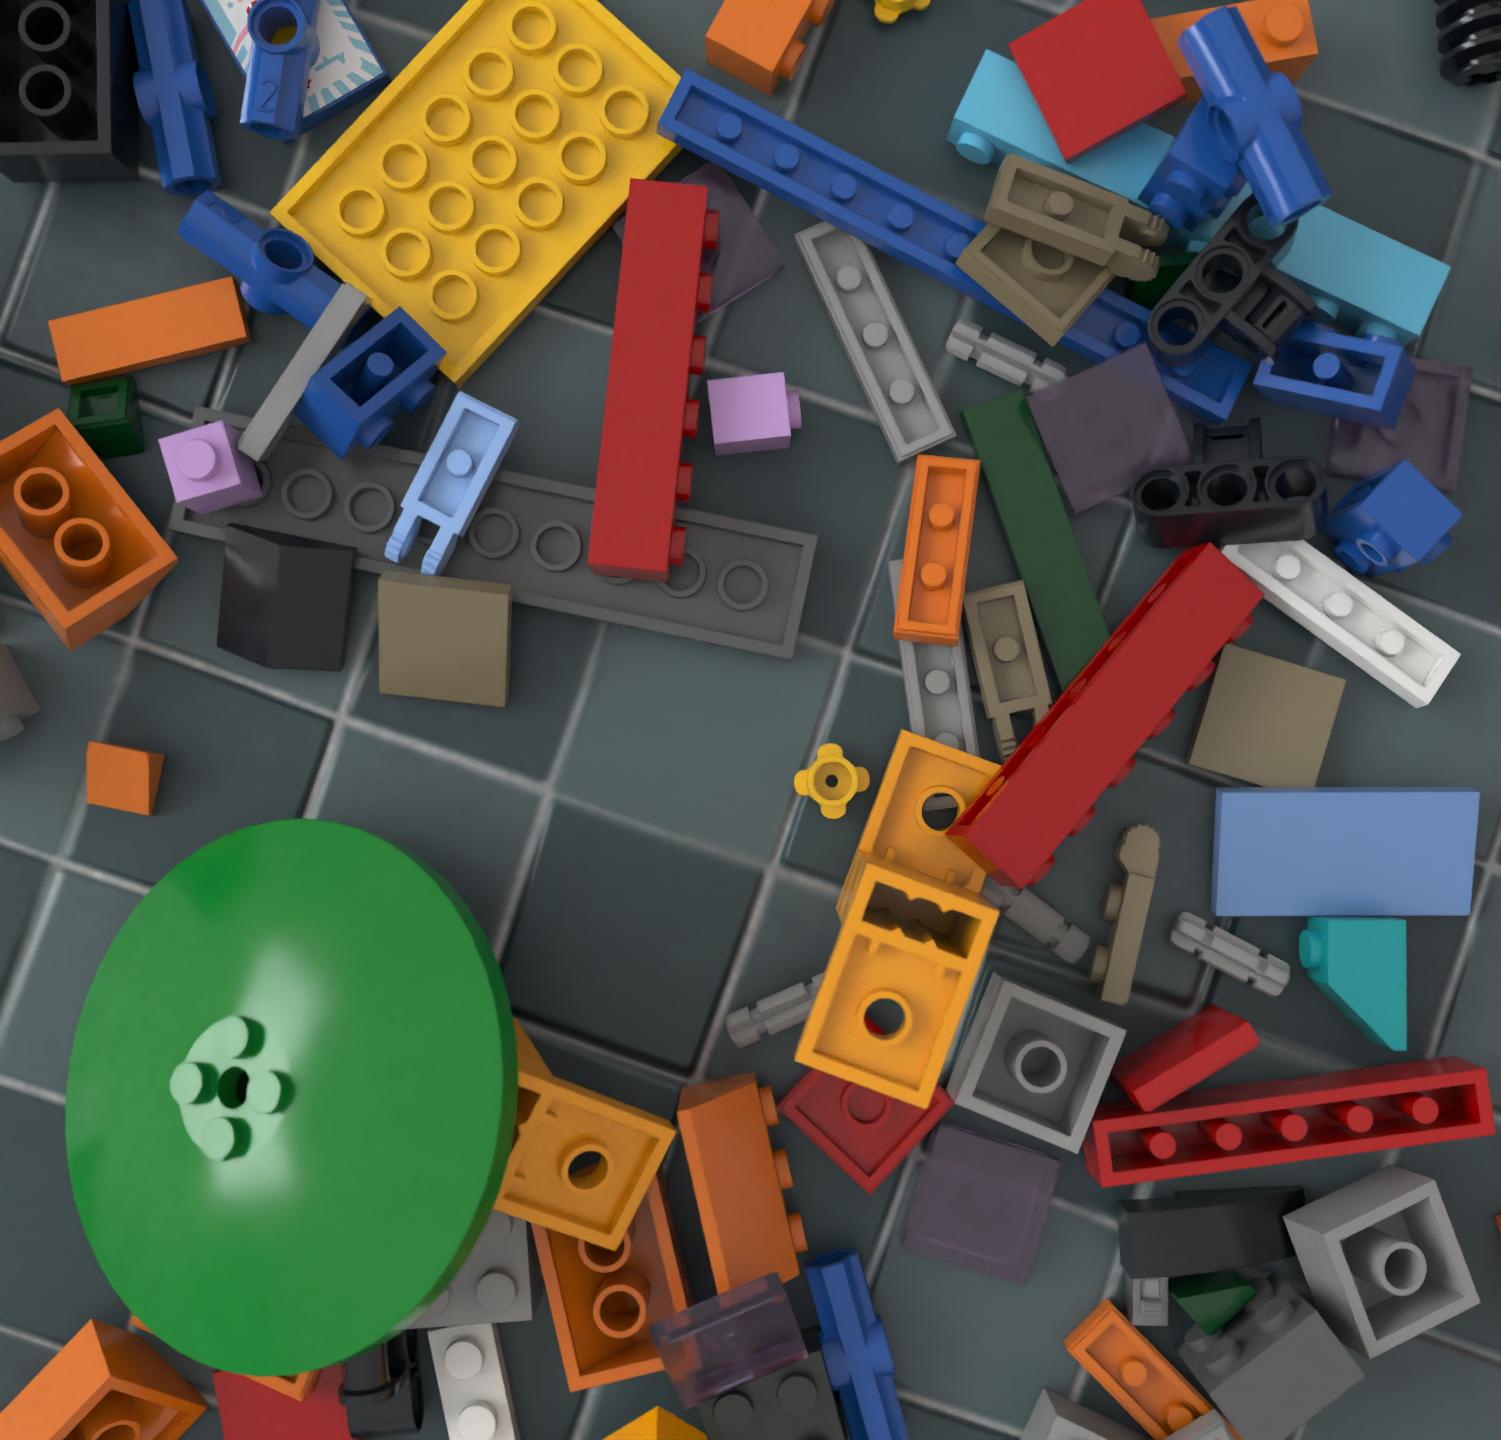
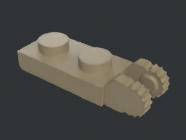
M1012 153L1005 156L999 167L984 216V221L1103 267L1107 265L1112 274L1123 278L1128 277L1130 280L1137 282L1152 281V278H1156L1161 262L1159 261V256L1155 255V252H1151L1149 249L1145 250L1142 246L1146 248L1161 247V244H1165L1170 229L1168 222L1164 221L1165 218H1160L1159 215H1152L1150 211L1129 204L1128 198Z
M1023 580L964 593L962 615L987 719L992 718L993 734L1002 765L1018 747L1009 714L1030 709L1033 729L1049 710L1048 705L1053 704Z
M1132 824L1130 828L1125 827V831L1120 832V838H1117L1119 845H1115L1113 858L1122 871L1120 884L1110 882L1107 887L1101 915L1102 920L1111 921L1106 946L1095 945L1088 970L1087 981L1097 984L1095 996L1102 1001L1123 1006L1124 1003H1128L1160 857L1158 849L1162 848L1160 846L1162 839L1158 837L1159 832H1155L1154 827L1150 828L1147 824L1143 826Z

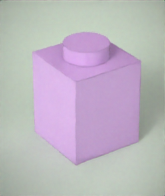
M784 372L707 380L715 456L790 448L791 429L802 428L798 390L786 391Z
M223 420L158 439L178 504L203 515L263 497L252 458L237 449L239 446L237 442L243 435Z

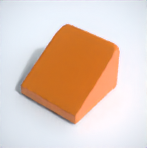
M89 741L86 752L87 803L152 816L165 754L105 741Z

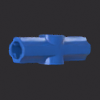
M134 0L129 2L127 5L140 70L133 73L134 91L144 121L152 130L162 187L169 195H185L188 197L200 196L207 189L212 192L213 189L222 185L210 119L216 116V106L208 75L197 57L187 2L185 0Z
M258 0L251 7L247 24L248 32L252 38L240 117V125L245 130L270 139L282 141L299 139L309 72L317 62L320 53V43L316 35V27L321 0ZM290 26L297 28L296 35L290 42L284 45L271 44L274 34L279 29Z
M1222 6L1204 15L1199 21L1181 33L1177 44L1208 103L1206 122L1209 134L1219 154L1230 163L1238 162L1270 227L1284 226L1323 204L1332 195L1300 131L1303 124L1300 99L1294 86L1283 73L1277 71L1270 72L1237 6L1230 8Z
M208 189L195 199L192 207L180 223L177 235L241 279L240 291L244 299L253 308L271 315L289 313L307 327L313 329L341 286L340 283L313 265V251L301 236L282 228H268L264 230ZM371 305L368 306L340 350H345L355 341L373 311Z
M837 1248L820 1253L815 1258L804 1262L822 1329L818 1331L824 1361L833 1390H839L851 1440H910L892 1374H895L896 1371L880 1314L875 1315L869 1295V1286L857 1249Z

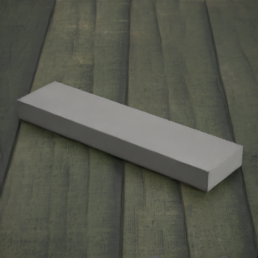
M825 221L794 234V243L897 465L917 457L918 454H924L954 440L957 436L868 243Z
M903 559L887 563L895 616ZM960 624L958 647L898 640L911 733L980 758L962 625ZM935 793L925 800L922 811L957 807V804L949 794Z

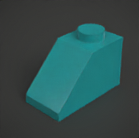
M1307 916V930H1302L1299 938V956L1302 966L1307 968L1309 980L1370 1041L1393 1051H1407L1406 920L1390 916Z

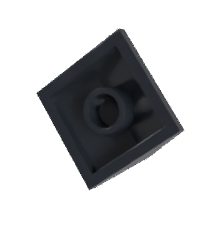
M235 523L227 525L217 647L266 668L341 671L344 668L357 548Z

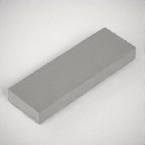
M348 282L346 284L342 283L237 442L239 445L237 449L257 462L268 459L295 418L294 412L310 377L336 356L373 299Z

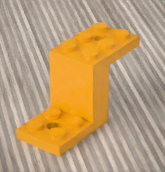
M900 730L835 906L842 927L795 1051L794 1060L796 1062L927 1110L1000 911L979 895L987 873L944 835L953 823L944 829L930 828L923 820L922 806L929 796L935 793H947L954 798L957 804L955 822L999 770L1001 765L909 731ZM881 998L895 1000L902 1006L904 1011L901 1026L895 1032L888 1035L875 1034L864 1024V1014L867 1007L873 1001Z
M513 1017L518 1060L517 1114L509 1160L493 1209L616 1251L677 1130L667 1119L553 1076L519 1021ZM586 1151L601 1153L600 1163L590 1175L581 1178L568 1175L570 1163L577 1155Z

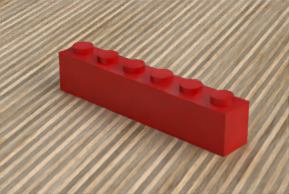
M630 178L587 563L594 575L669 582L671 565L683 566L686 527L675 526L678 501L690 502L693 477V463L682 462L685 438L696 439L700 411V400L689 399L691 375L703 376L707 336L696 335L698 312L710 313L713 291V273L703 272L705 250H717L720 211L709 210L708 186Z
M1211 542L1182 550L944 835L1000 886L1023 889L1026 885L1032 886L1039 882L1052 868L1055 862V857L1052 853L1067 835L1073 836L1080 832L1093 818L1096 808L1092 804L1105 788L1117 785L1131 772L1136 764L1133 754L1147 738L1152 739L1159 735L1172 722L1176 715V711L1172 707L1186 690L1191 691L1197 688L1209 677L1215 668L1212 658L1224 644L1232 643L1250 627L1254 620V616L1250 612L1265 594Z
M1448 1056L1182 1092L1151 1112H1144L1130 1099L1098 1103L1083 1140L1086 1170L1104 1188L1496 1135L1487 1069L1459 1057Z

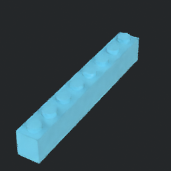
M986 49L954 115L946 141L956 145L957 151L962 156L975 163L988 164L993 162L1000 166L1005 156L1012 153L1128 198L1129 204L1149 211L1148 205L1137 198L1175 137L1146 123H1142L1066 165L1016 63ZM1246 182L1236 197H1232L1218 219L1207 213L1192 232L1184 227H1170L1165 244L1184 253L1197 252L1199 254L1241 203L1253 193L1248 182ZM1319 205L1299 218L1294 244L1275 269L1308 294L1319 307L1320 312L1311 321L1321 324L1336 323L1355 332L1356 338L1362 339L1365 334H1376L1395 339L1405 346L1420 336L1450 272L1451 266ZM1265 216L1255 218L1248 225V229L1253 236L1261 240L1277 238L1284 232V227L1281 225L1271 228ZM1219 267V268H1216V269L1211 270V271H1216V270H1218V269H1221V270H1223V271H1225V272H1227V273H1229V274H1231V275H1233V276L1239 278V276H1238L1233 270H1231V269H1229V268Z

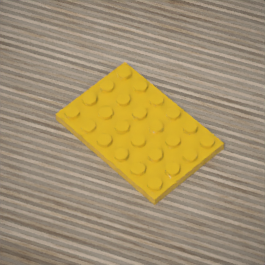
M468 0L269 213L284 229L301 236L310 245L314 256L344 284L348 282L373 299L370 303L371 308L382 319L399 306L407 312L447 352L438 370L460 388L627 209L630 178L654 180L683 149V147L657 134V123L681 76L597 0Z

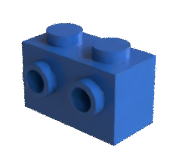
M1204 95L1173 139L1137 198L1148 205V210L1152 212V215H1159L1160 218H1165L1164 221L1168 222L1169 227H1184L1190 232L1197 227L1207 213L1218 219L1232 197H1236L1247 182L1238 162L1230 163L1226 161L1213 144L1206 122L1208 103Z
M399 306L310 377L294 415L341 460L360 444L366 450H370L392 429L395 424L391 420L392 417L403 408L409 414H413L433 395L437 387L431 380L447 352Z
M1302 322L1279 348L1281 357L1274 365L1260 360L1253 385L1271 404L1395 431L1417 368L1404 347H1402V343L1395 339L1376 334H1365L1361 339L1338 334L1337 330L1323 324Z
M1404 459L1358 481L1328 512L1326 524L1321 529V532L1336 545L1334 553L1347 568L1357 574L1365 573L1370 578L1392 570L1400 574L1417 562L1421 566L1429 564L1452 542L1453 538L1447 531L1464 514L1408 460Z

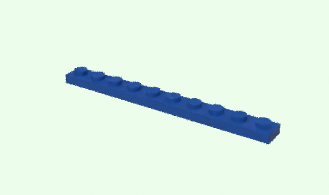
M688 68L685 69L657 123L658 135L1029 327L955 264L961 252L986 227V224ZM1108 288L1103 290L1058 341V343L1217 426L1227 420L1253 366L1252 363L1213 343L1190 365L1180 368L1168 367L1158 362L1152 355L1148 343L1147 328L1152 311ZM1171 321L1164 324L1159 332L1164 342L1175 346L1187 344L1196 335Z

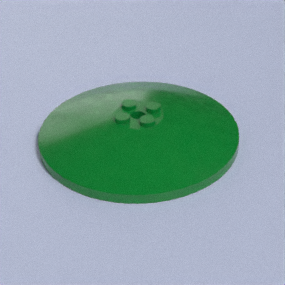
M304 818L282 819L255 824L220 837L198 849L176 865L147 893L131 912L113 939L98 967L77 1025L69 1062L65 1099L67 1158L75 1203L84 1232L97 1262L113 1289L130 1311L154 1335L172 1348L204 1365L234 1374L259 1377L295 1375L339 1365L369 1353L397 1336L434 1303L464 1265L487 1224L502 1185L511 1152L518 1095L517 1043L509 997L500 967L488 939L470 908L443 876L428 862L405 846L378 833L351 825ZM245 1071L250 1081L246 1091L247 1100L241 1105L236 1095V1085L239 1076Z

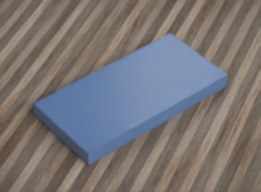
M1216 787L1210 910L1215 916H1470L1480 791L1473 787Z

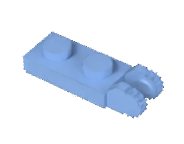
M459 391L400 505L404 510L392 535L389 537L390 539L384 553L386 558L400 563L409 554L419 533L423 518L439 526L440 529L423 558L420 573L440 576L443 573L447 562L455 550L458 536L464 537L521 425L517 419Z

